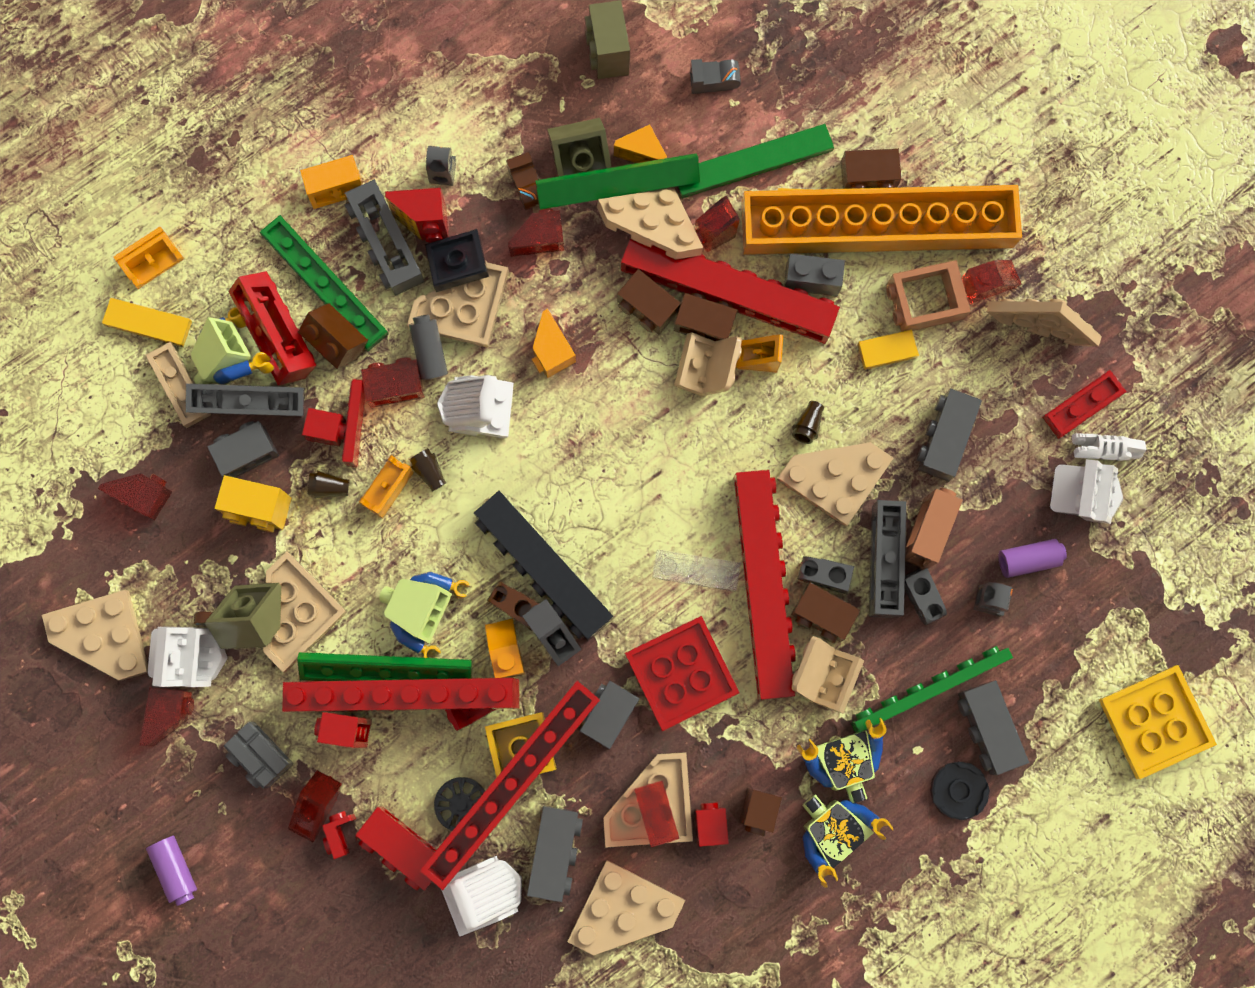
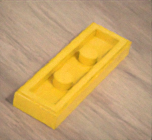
M110 298L102 324L114 329L166 343L171 342L174 345L184 347L192 321L185 317Z

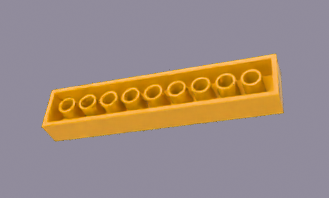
M1018 185L744 191L741 202L744 255L1014 248L1022 238Z

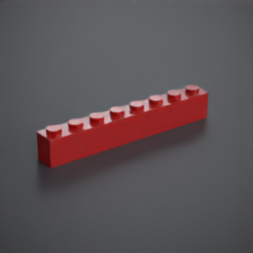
M630 237L621 261L622 272L633 275L639 269L661 286L684 294L699 293L707 298L706 300L715 303L717 301H724L731 304L734 309H737V313L823 344H826L840 309V306L835 305L834 301L823 297L817 299L809 296L807 291L799 288H794L793 290L786 288L781 282L774 279L764 280L758 278L757 274L752 271L733 269L730 264L724 261L714 262L708 260L703 254L674 259L666 255L667 251L655 245H652L650 248Z
M770 470L737 472L734 475V487L758 701L795 697V691L792 690L794 674L791 662L796 661L794 645H789L788 634L792 633V620L790 616L786 617L785 605H789L788 589L783 588L782 577H786L785 561L780 560L779 549H783L781 532L776 531V521L780 520L778 504H773L772 494H776L775 477H770Z
M519 679L283 682L282 712L519 709Z
M576 681L420 871L440 889L444 890L600 699L580 682Z

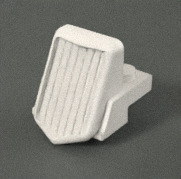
M490 375L454 377V380L447 383L437 402L442 422L449 426L448 432L472 436L480 434L507 438L514 383L497 380L496 376Z
M1086 459L1085 467L1058 465L1054 475L1051 509L1057 513L1080 516L1086 521L1111 524L1112 517L1123 501V494L1117 477L1118 469L1114 465H1104L1098 460Z
M158 627V629H154L151 633L148 675L153 678L152 686L209 687L211 686V681L217 677L227 660L225 650L219 647L208 628Z
M497 856L459 871L445 889L442 890L459 936L496 923L518 912L517 907L521 902L522 877L507 862L498 860Z

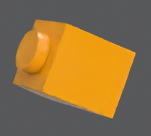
M548 309L542 312L533 345L534 358L531 359L538 373L544 372L547 378L576 363L575 353Z
M513 618L485 625L495 678H512L524 675L525 670Z

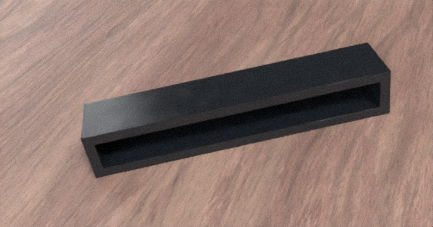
M500 491L496 492L474 512L478 519L474 522L484 535L489 532L496 539L493 544L503 556L507 553L511 555L515 560L512 565L522 577L526 574L530 576L534 581L531 587L541 598L545 595L548 596L553 602L551 606L560 618L566 616L572 623L569 629L579 640L585 637L589 641L613 619L614 616Z

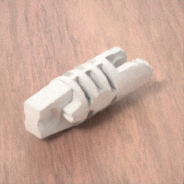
M1075 433L1071 437L1073 444L1081 445V447L1074 450L1075 458L1127 461L1130 459H1141L1146 452L1145 441L1130 439L1124 436Z

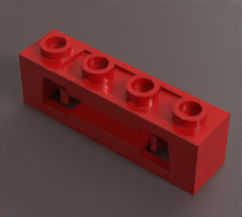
M268 272L239 276L228 292L259 351L271 358L267 362L274 366L271 373L277 385L280 386L306 379L317 366L314 356L307 348L302 336L298 333L299 329L290 316L289 309L282 301L277 287L271 280ZM244 301L249 302L251 310L254 312L252 315L249 313ZM274 353H276L277 360H279L282 365L281 369H279L276 361L272 356Z

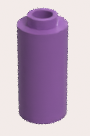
M1051 539L1001 550L998 557L1004 577L1010 578L1060 567L1063 565V560L1067 558V554L1062 543H1059L1057 539Z
M175 836L168 837L147 847L146 851L168 902L172 903L175 901L177 906L193 899L192 893L197 890V887Z

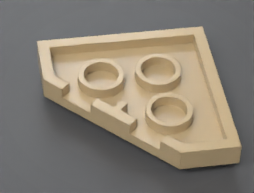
M675 188L598 199L597 209L607 228L615 232L617 229L631 234V239L650 248L652 245H655L667 251L666 255L674 259L702 254L703 246Z
M486 262L489 277L439 292L434 290L427 295L418 297L413 302L407 324L408 329L409 324L414 323V317L429 314L430 319H436L441 337L489 348L509 272L508 267Z
M1011 299L989 301L986 311L1002 324L1011 326L1014 322L1019 326L1027 327L1028 332L1047 338L1051 333V335L1057 338L1064 339L1063 343L1073 346H1099L1102 337L1093 329L1092 325L1086 323L1080 317V314L1074 312L1067 306L1065 301L1060 299H1051L1050 302H1040L1035 299H1026L1025 301H1014Z
M871 442L793 455L777 480L847 527L893 460V457Z
M288 551L266 571V583H280L282 587L280 629L272 638L271 643L263 647V652L284 673L297 662L299 652L306 653L347 613L331 594Z
M122 590L42 615L48 642L120 681L148 673V663L128 590Z
M686 752L657 754L603 817L605 848L693 841Z
M606 860L567 942L592 955H596L673 928L685 899Z

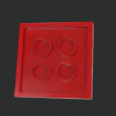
M702 616L625 653L662 731L740 693Z

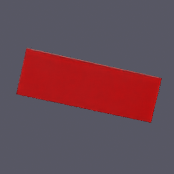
M1109 370L1045 414L1042 418L1056 437L1060 439L1127 391L1111 370Z
M352 379L342 454V461L345 465L356 468L358 465L367 388L363 380Z

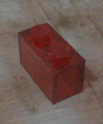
M409 357L399 358L393 364L384 365V363L378 362L369 364L366 369H361L366 402L370 408L425 398L416 359L412 360Z
M663 780L635 787L634 792L650 846L654 847L680 839Z

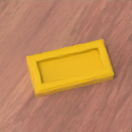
M912 330L859 341L857 344L864 370L914 359L919 356Z

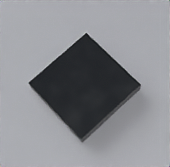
M477 229L425 244L433 286L436 292L489 277Z

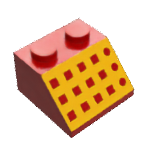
M441 188L385 192V198L393 217L420 240H426V242L431 243L449 237L447 207Z

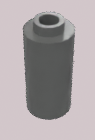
M429 314L414 317V323L409 324V329L421 379H432L447 375L448 370L436 319H430Z

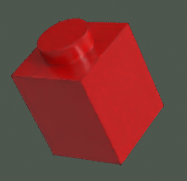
M308 408L302 435L307 441L340 447L341 441L345 437L346 419L342 414Z
M718 802L701 803V809H695L698 846L729 844L726 809L724 807L718 808Z

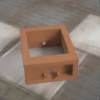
M957 260L892 274L888 284H886L887 297L889 300H893L895 308L893 310L894 323L896 326H900L901 332L907 330L915 331L964 320L971 312ZM941 275L950 310L912 318L902 283Z
M946 488L935 489L923 499L905 545L906 562L928 569L939 563L963 499L956 497L954 491Z

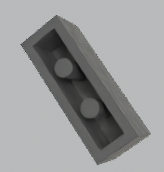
M951 388L945 395L939 396L935 405V410L938 411L936 420L930 421L925 434L929 436L927 445L921 446L916 461L920 462L918 471L948 482L956 476L982 402L981 399Z
M990 681L958 693L960 700H957V704L961 714L968 718L971 726L968 728V732L973 743H978L982 753L979 755V759L983 769L989 771L990 775H999L1028 764L1029 760L997 681Z
M543 806L527 896L562 902L564 895H570L572 878L567 877L569 865L575 866L578 848H573L572 846L574 836L580 837L583 819L578 818L579 811Z

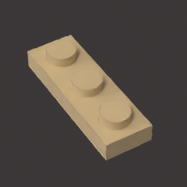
M171 342L146 354L151 367L184 427L188 428L211 415V413L186 412V384H194Z

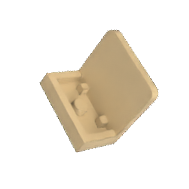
M688 333L674 386L699 396L728 391L735 381L734 371L737 360L742 352L740 347L742 339L734 336L713 341L695 333Z
M813 636L804 648L803 659L799 669L793 675L792 690L817 705L843 714L864 660L836 650L822 639Z

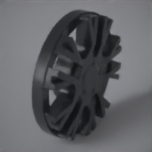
M467 777L453 778L444 783L438 790L434 801L435 815L439 822L448 830L453 831L455 827L451 825L454 815L459 817L456 823L457 826L462 817L469 812L473 804L481 797L479 796L472 800L470 796L478 790L482 795L485 792L482 785ZM456 782L459 783V788L461 792L458 794H456L455 787L453 784ZM465 782L474 785L469 794L464 793ZM447 787L453 793L451 799H447L442 795ZM439 801L450 802L449 807L439 806ZM450 810L451 817L445 821L440 812Z

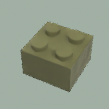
M621 0L590 4L589 16H585V36L587 46L589 45L591 70H596L598 79L629 75L630 47Z

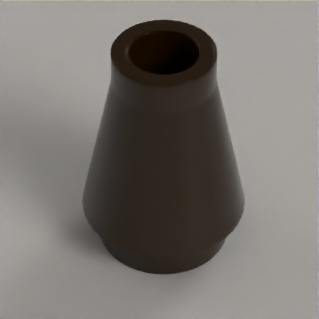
M810 401L792 426V436L797 441L812 444L818 438L822 413L824 411V406L821 403Z
M429 448L409 459L412 464L411 468L430 487L432 492L446 484L436 455L431 453Z
M317 470V473L309 474L308 495H314V498L348 496L350 479H343Z

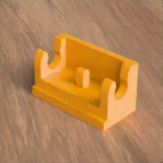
M353 155L300 170L305 190L313 209L347 200L346 192L363 185Z
M158 227L114 256L116 262L137 289L184 259L161 227Z
M390 455L373 483L359 500V504L383 519L414 474L411 467L405 463L402 464L394 456Z

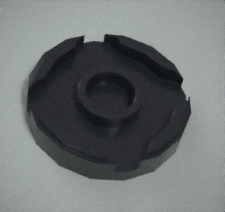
M960 761L947 763L938 769L932 778L930 787L932 802L939 812L948 818L966 820L981 813L988 803L990 792L988 783L981 770L970 763Z

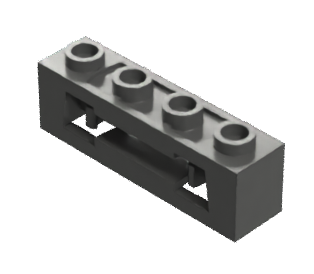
M375 179L346 192L345 195L349 202L344 205L351 219L357 217L360 223L356 230L363 243L369 242L372 249L367 252L374 266L380 264L384 272L379 274L385 289L391 288L396 296L424 283L422 273ZM377 204L379 205V207H380V209H381V211H379V214H378L377 209H376V207H375V205H377ZM364 212H367L371 221L381 216L399 253L398 256L390 259L394 270L390 271L388 257L368 217L364 218ZM404 257L408 263L406 266H404L401 260Z
M186 384V412L304 416L305 387Z
M877 500L872 505L869 617L899 618L904 615L906 501Z

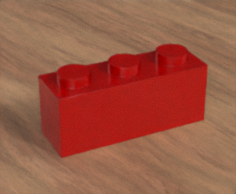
M322 712V718L318 717L316 720L314 735L318 736V743L351 748H367L372 719Z
M378 806L355 835L360 839L358 844L367 852L372 854L375 851L382 856V864L391 871L395 872L398 869L406 876L404 881L413 889L418 891L421 888L425 891L432 881L420 869L437 849L386 808Z

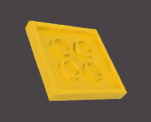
M1179 665L1172 666L1098 699L1136 779L1145 778L1217 745Z

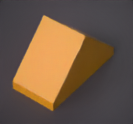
M650 124L615 140L614 156L634 163L667 158Z
M778 334L742 340L740 346L742 352L735 368L777 373L782 361L783 335Z

